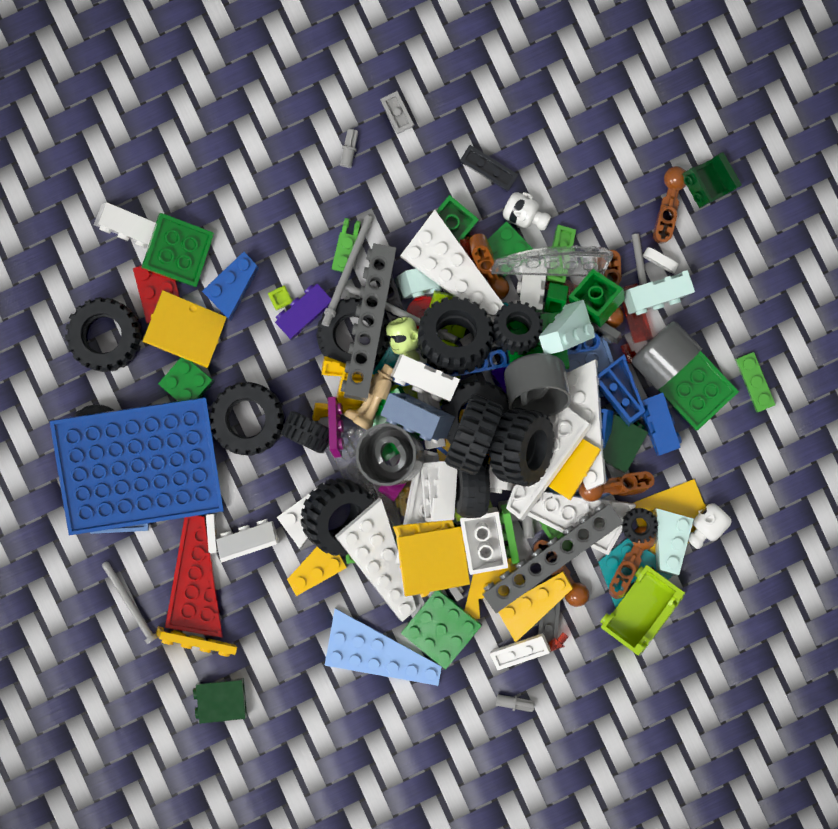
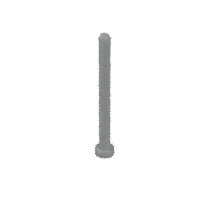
M104 562L102 564L103 569L146 636V644L151 643L158 638L157 634H153L110 563Z

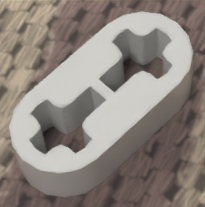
M647 247L643 254L645 259L670 273H675L679 266L677 262L652 248Z

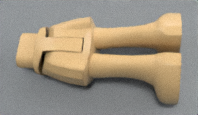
M384 364L381 371L378 370V373L371 379L367 402L364 401L358 410H346L344 415L366 430L371 428L381 400H387L391 382H393L391 373L394 368Z

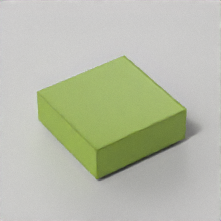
M285 285L268 293L276 311L290 305L292 302Z

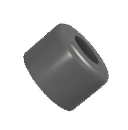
M673 321L664 327L632 358V364L656 390H659L682 370L702 348L679 323Z
M545 353L529 354L514 360L507 366L504 372L509 410L519 407L543 412L550 417L560 413L570 404L571 395L566 367L560 358Z
M383 423L369 428L361 436L356 447V462L360 472L370 482L381 486L401 485L409 482L419 473L424 462L425 452L423 443L415 432L405 431L400 424ZM389 443H393L400 453V461L395 466L387 465L382 457L383 449Z

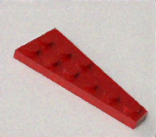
M198 515L184 517L165 628L223 637L211 554L208 550L206 520L204 516Z

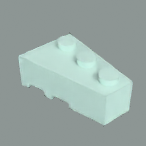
M416 268L407 270L394 278L400 300L411 297L418 298L424 296L425 293L430 292L433 294L434 290L442 291L443 289Z
M686 270L671 277L668 276L658 281H652L624 291V301L628 313H636L638 316L647 313L649 308H653V311L661 309L668 302L670 306L680 303L681 298L694 293L695 290L689 272Z
M584 300L565 305L563 311L555 316V321L550 323L541 333L539 339L545 354L564 351L595 337L594 328L590 322Z
M656 508L653 510V515L656 516V522H658V531L655 532L657 571L676 576L680 574L694 519Z

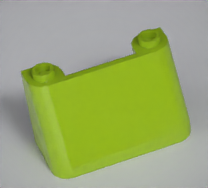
M648 565L645 568L642 566L635 574L637 577L636 582L616 609L610 615L606 613L600 621L603 630L638 656H641L685 596V592Z

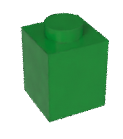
M555 283L549 284L544 312L558 313L563 311L569 286Z

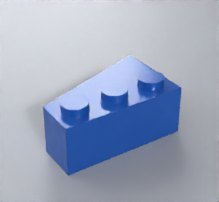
M243 252L202 292L231 321L259 267Z
M624 354L597 376L599 378L598 389L629 427L641 418L646 411Z
M660 393L642 400L646 411L642 419L656 456L681 448L680 443H682L679 433L675 431V422L669 412L664 394Z

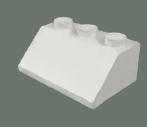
M497 507L488 508V512L481 518L460 517L470 575L508 568Z
M268 519L256 522V527L250 528L249 525L238 528L239 532L232 534L231 531L220 534L221 538L216 539L220 561L224 562L280 543L273 521L268 522Z

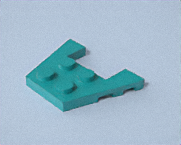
M628 538L612 549L609 555H605L598 561L608 590L625 554L630 552L633 547L632 541ZM648 550L643 551L640 557L642 562L639 568L641 566L645 568L646 565L650 568L653 567L657 573L667 580L673 576L657 571L656 555ZM625 567L621 570L625 576L632 574L630 568ZM634 576L631 583H633L637 579L636 576ZM620 580L618 586L615 587V592L621 590L623 581ZM611 597L615 608L619 605V603L622 601L624 597L620 599H615Z

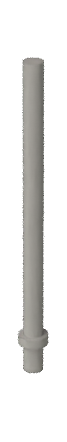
M366 215L331 302L324 311L325 316L322 321L324 326L328 327L332 318L336 315L335 310L373 220V217Z
M346 283L344 290L359 297L360 289ZM373 299L367 300L368 302L377 305V303H376L375 300H373ZM386 302V311L398 317H410L419 326L420 318ZM445 328L437 332L441 340L445 339L453 344L457 340V336L449 333Z

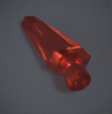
M628 343L620 346L626 360L632 364V358L637 353L635 350L631 352Z
M562 632L558 639L554 638L548 643L551 649L550 652L564 648V642L569 636Z

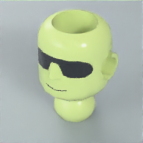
M401 317L388 323L386 334L392 351L395 354H402L419 362L420 355L415 350L418 348V329L415 321L410 317Z

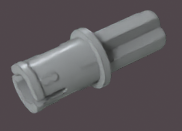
M347 130L345 144L342 146L343 153L340 163L342 167L352 168L354 152L357 151L355 149L358 137L357 130Z
M497 694L496 706L511 708L512 711L517 709L533 712L535 703L532 700L517 698L516 695L515 697Z

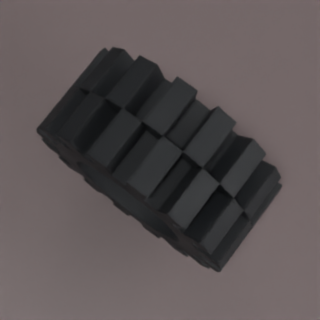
M634 508L626 512L627 514L622 518V532H624L626 538L636 543L640 539V543H644V539L647 542L650 541L649 536L655 537L654 534L658 531V522H656L657 518L651 511L643 508ZM637 518H643L647 523L646 531L643 533H636L633 530L632 524Z

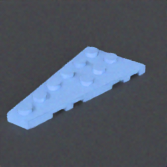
M335 608L325 666L439 685L442 668L439 664Z

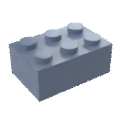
M389 393L381 412V416L386 417L387 422L394 425L398 423L403 426L405 431L410 433L415 431L420 434V438L431 441V439L438 441L439 439L447 438L455 416L406 393Z

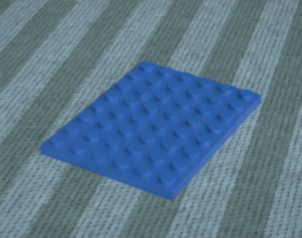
M206 397L49 421L69 536L223 512Z

